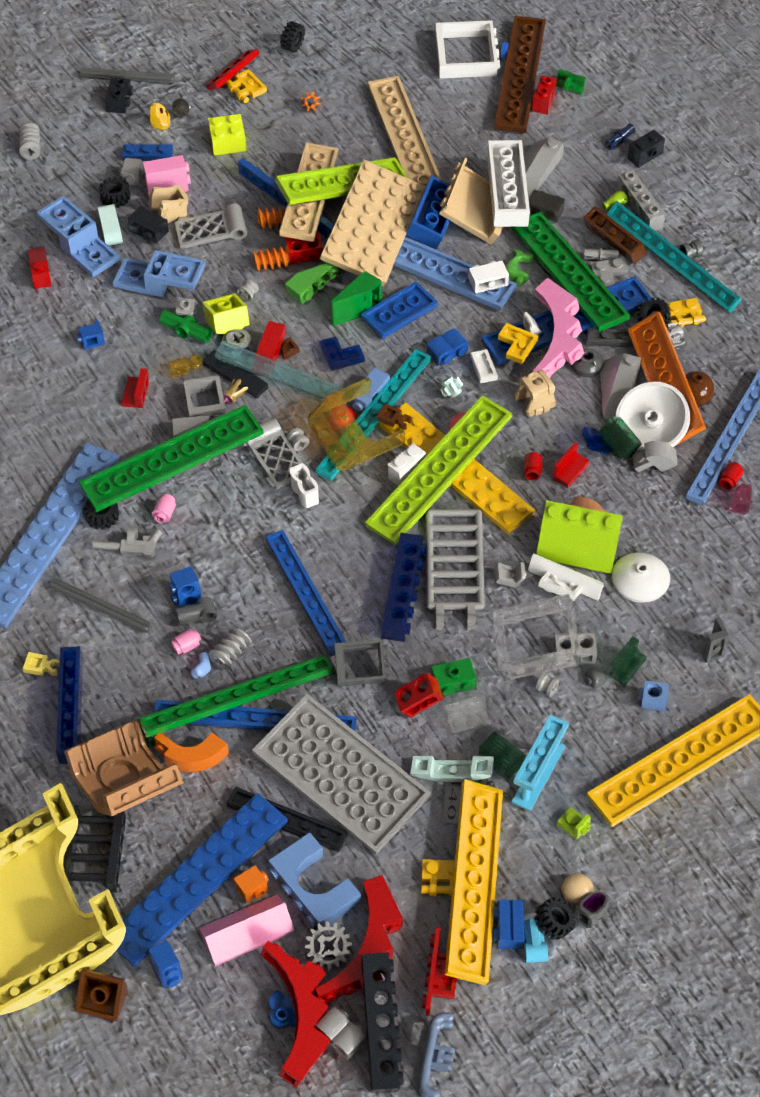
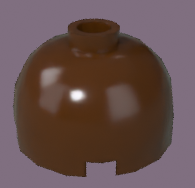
M702 371L687 373L685 376L697 406L702 407V404H709L714 395V383L711 377Z

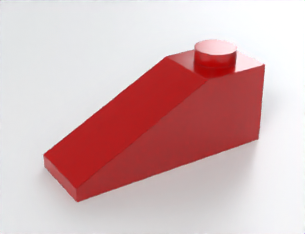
M45 247L28 249L34 288L51 287Z

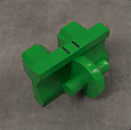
M558 70L557 87L563 88L564 91L569 90L578 94L583 93L586 77L566 70Z

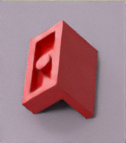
M141 368L139 377L128 376L121 406L143 408L150 381L148 369Z
M576 442L558 460L553 469L552 479L566 488H569L589 465V460L577 453L578 444Z

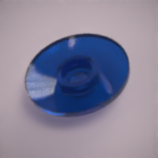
M587 426L581 430L582 438L589 450L603 455H609L612 452L609 440L601 432Z

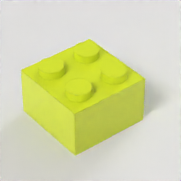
M241 114L208 118L214 156L246 151V139Z
M236 293L202 302L205 321L216 334H225L230 330L243 329L244 326L250 325L247 305Z

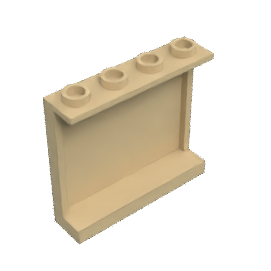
M465 158L461 163L458 162L454 168L455 174L449 180L451 185L447 187L444 193L446 197L440 203L441 210L439 214L492 245L500 236L502 227H494L489 180L465 166L467 158Z

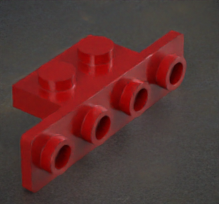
M436 927V933L431 934L430 947L434 948L433 954H428L427 967H431L430 974L425 976L424 987L428 988V993L423 995L422 1008L426 1009L425 1016L429 1017L432 996L448 999L455 998L457 978L445 975L446 953L438 952L441 927Z

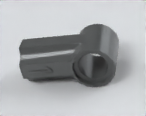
M202 597L195 604L176 608L180 625L196 621L209 623L217 618L215 606L210 597Z

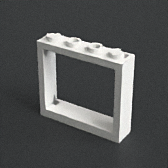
M493 21L436 23L435 37L439 78L497 76V69H500V59L497 60L499 58V49H496L498 47V39L495 38L496 28H493ZM488 36L491 62L446 64L443 38Z

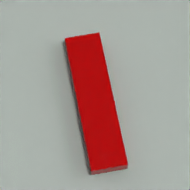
M258 50L245 51L207 83L208 90L219 89L259 55Z

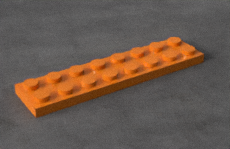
M657 311L630 327L628 332L638 357H641V366L647 381L669 384L679 390L686 399L690 410V423L685 436L678 443L680 444L705 430L706 426L663 317Z

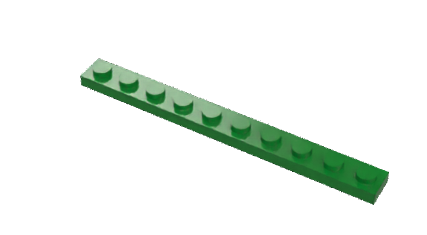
M322 655L139 718V723L148 738L333 673V666L326 655Z

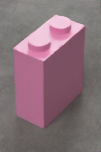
M183 155L143 162L148 196H150L152 188L157 186L159 188H168L173 185H180L185 192L189 191L188 184H191L190 175L187 174L189 172L188 161H184Z

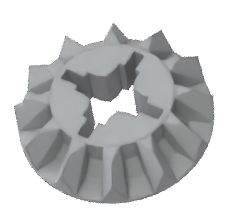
M233 329L223 336L224 347H227L228 351L234 350L235 353L237 350L243 352L244 348H249L251 343V336L244 329Z

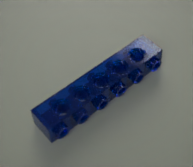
M400 533L381 627V639L405 642L406 635H410L411 623H409V618L413 619L414 615L412 602L417 600L415 587L420 584L418 571L423 569L424 560L421 559V556L426 553L427 544L423 543V535Z

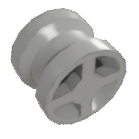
M246 279L242 286L237 289V294L242 300L249 302L252 300L253 295L257 294L259 287L254 281Z
M295 428L287 435V439L295 451L304 450L310 443L309 438L304 435L301 428Z
M544 672L537 682L536 690L544 691L547 696L551 697L558 687L559 679L556 677L551 678L548 673Z

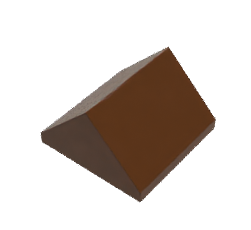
M82 969L75 1011L117 1022L128 993L125 979Z

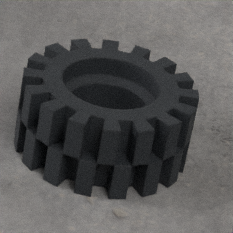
M289 21L287 26L284 27L285 30L282 31L283 35L280 37L282 39L280 46L284 50L295 53L303 44L305 28L301 24Z
M109 177L108 181L103 180L99 187L102 203L105 205L114 204L116 208H119L120 204L124 206V202L127 204L131 198L129 183L125 179L122 180L121 177L118 179L116 177H113L114 179Z
M654 297L651 298V301L646 299V303L642 302L641 307H638L637 317L639 322L655 311L661 313L665 324L669 323L668 320H671L668 304L663 299L657 298L655 300Z
M89 500L85 502V518L91 527L95 526V529L101 527V530H105L104 526L111 528V524L115 525L116 521H118L119 509L117 503L105 508L109 510L107 513L97 515Z
M551 897L535 910L536 915L534 918L538 920L536 925L541 926L539 931L541 933L544 931V936L547 938L550 936L551 940L563 938L574 930V925H576V921L573 920L576 916L571 913L574 910L572 907L569 909L567 907L569 904L567 902L563 903L561 898ZM552 914L556 916L559 923L554 920Z

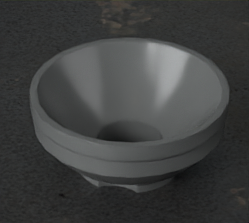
M583 349L584 354L571 365L572 370L582 377L597 376L601 373L604 364L602 355L593 349ZM586 354H590L593 356V358L587 360L583 356Z

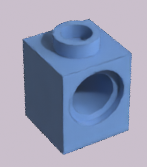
M645 681L644 688L639 689L638 700H642L641 708L665 711L669 684Z

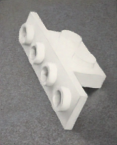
M537 554L532 555L528 571L542 577L538 585L547 592L560 595L566 600L574 601L580 593L597 601L599 600L604 586L603 582Z

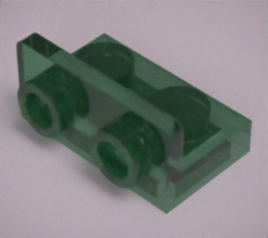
M632 636L610 663L609 677L623 685L628 684L647 659V656L639 652V640Z

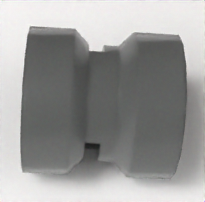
M698 239L691 241L689 244L683 243L680 245V251L690 259L694 256L699 257L703 255V247Z

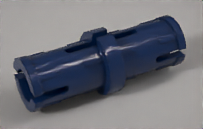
M629 123L622 130H617L612 137L605 140V146L611 142L607 146L611 150L617 144L623 143L627 137L636 132L635 127L629 131L633 127Z

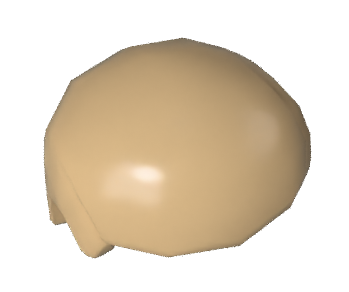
M575 873L564 879L560 891L565 901L578 906L586 896L594 892L592 881L586 875Z

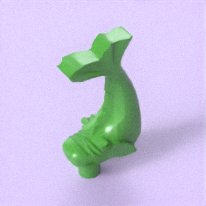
M514 249L513 255L515 257L507 263L505 268L509 274V281L516 282L517 286H521L528 281L529 275L521 271L520 267L518 268V263H533L534 256Z

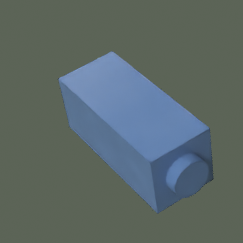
M374 367L351 395V408L363 413L388 383L390 375Z

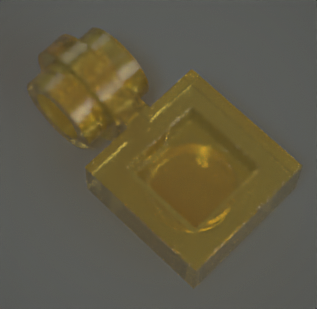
M194 354L189 358L188 362L186 357L169 361L171 377L176 378L189 374V369L197 370L201 368L203 359L199 355Z

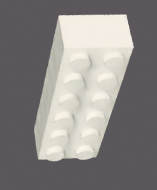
M488 140L487 163L494 227L528 226L530 208L522 140Z

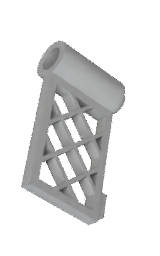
M230 204L222 211L192 218H179L178 221H175L181 249L227 238L241 240L247 235L242 209L238 204ZM223 217L219 223L213 221L215 218ZM204 221L206 223L201 227L197 225L198 222ZM210 224L215 226L212 231L207 229ZM188 225L189 227L185 231L180 229V226ZM193 228L199 230L195 235L190 233ZM219 229L226 231V233L217 234L216 232ZM203 232L209 234L205 238L200 237ZM186 236L192 238L188 242H183Z
M273 417L260 423L264 432L263 435L242 444V446H246L251 450L268 476L266 481L271 488L275 487L277 490L291 483L290 468L303 462L282 432L278 421ZM279 438L283 441L282 447L272 445L273 441ZM260 447L268 448L266 455L258 453L256 449ZM270 450L280 451L279 457L270 456ZM283 452L292 455L291 461L281 458ZM266 461L277 462L275 468L267 467ZM279 463L289 465L288 471L278 469ZM276 473L285 475V480L277 482L275 479Z

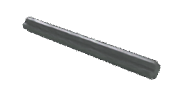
M87 67L80 69V76L88 78L130 79V81L173 84L175 81V75L167 73Z
M53 578L50 582L51 589L138 630L148 633L152 627L151 622L57 578Z

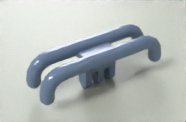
M441 1012L436 1014L430 1022L419 1077V1094L421 1097H439V1091L430 1088L428 1085L431 1069L451 1072L452 1066L448 1064L453 1063V1057L447 1055H454L455 1049L436 1045L440 1029L453 1027L452 1020L454 1016L452 1013Z

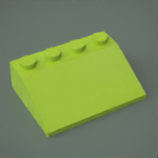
M546 500L537 555L555 563L612 574L623 515Z

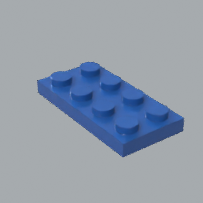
M416 281L361 313V319L384 339L438 307V301Z

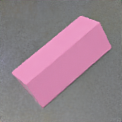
M278 894L198 928L215 966L265 945L268 940L273 942L295 932L286 904Z

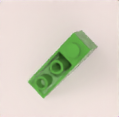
M326 263L298 272L285 283L287 294L303 305L318 290H321L326 283L337 276L339 273L338 267Z

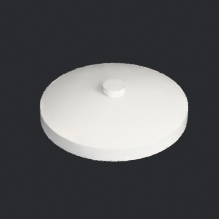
M647 382L634 387L622 398L616 412V426L621 438L629 447L636 451L645 449L644 443L650 441H663L674 447L685 436L690 423V410L686 399L675 387L663 382Z

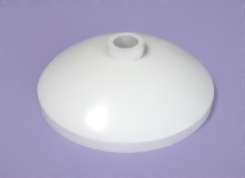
M637 552L625 555L616 562L612 570V583L617 592L628 600L643 603L651 602L660 598L667 591L670 583V574L667 566L659 558L651 554Z

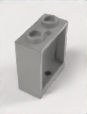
M219 375L183 381L189 417L209 415L211 421L226 414ZM217 390L219 404L192 407L191 393Z

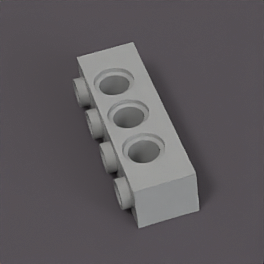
M634 170L618 174L616 189L617 191L622 190L625 192L628 198L627 205L634 215L655 231L663 229L665 213Z

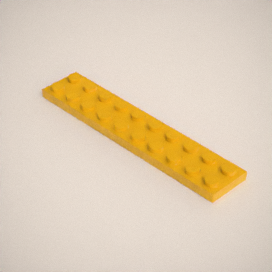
M406 402L398 407V409L402 410V415L407 414L412 417L411 423L404 422L407 424L406 430L400 429L397 424L391 427L379 422V426L404 448H409L411 444H415L425 451L426 456L445 436L444 433ZM475 459L450 485L475 508L481 510L482 514L507 535L535 514L533 507Z
M750 694L587 792L586 797L612 828L760 736V705Z
M465 779L461 785L445 975L486 985L489 982L503 790Z

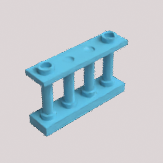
M551 714L549 715L514 778V784L520 787L512 800V804L529 812L532 810L566 748V745L560 743L568 729V722Z

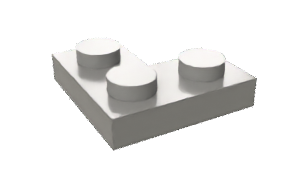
M624 257L590 262V269L605 287L616 284L613 277L628 274V267Z

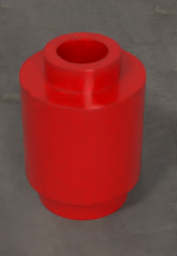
M530 452L524 456L523 473L528 480L532 481L538 480L542 475L543 457L537 452Z
M729 462L719 477V485L726 490L736 487L744 473L742 466L737 462Z

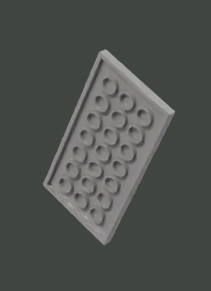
M306 694L252 749V753L376 855L431 796L429 790L309 694Z

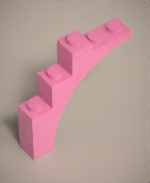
M547 278L535 291L538 300L553 315L554 334L548 352L533 372L543 369L550 378L566 361L572 365L576 360H579L584 351L581 342L575 339L582 331L579 320L574 317L580 309L577 298Z

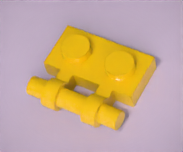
M249 69L235 75L236 81L228 80L226 82L228 89L235 93L236 97L244 103L249 101L248 95L255 98L267 92L266 86Z
M697 298L667 303L671 313V320L668 321L676 322V325L680 324L681 327H684V325L688 324L699 325L700 322L706 321L705 315H701L702 309Z
M423 859L422 882H428L430 885H422L421 894H430V896L449 894V897H452L455 860ZM437 883H449V886H440Z

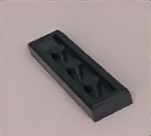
M213 350L202 360L203 365L231 383L233 379H235L234 383L241 379L238 387L241 389L248 387L246 392L255 398H258L269 388L267 382L216 350Z

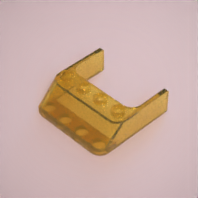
M369 377L326 396L309 414L307 419L311 430L334 466L339 470H348L401 446L405 442L404 430H400L377 441L369 440L345 405L346 402L370 392L371 380Z

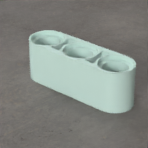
M115 205L97 207L105 243L108 246L122 244L123 240Z

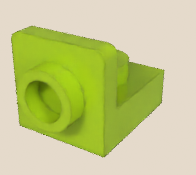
M570 807L557 821V825L575 839H578L581 834L585 835L591 828V816L587 814L584 817Z

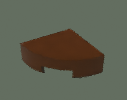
M290 337L284 341L282 346L284 360L300 352L299 347Z

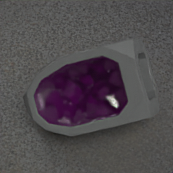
M601 891L592 892L586 896L575 909V916L578 922L586 928L595 926L598 920L605 915L609 907L608 896Z

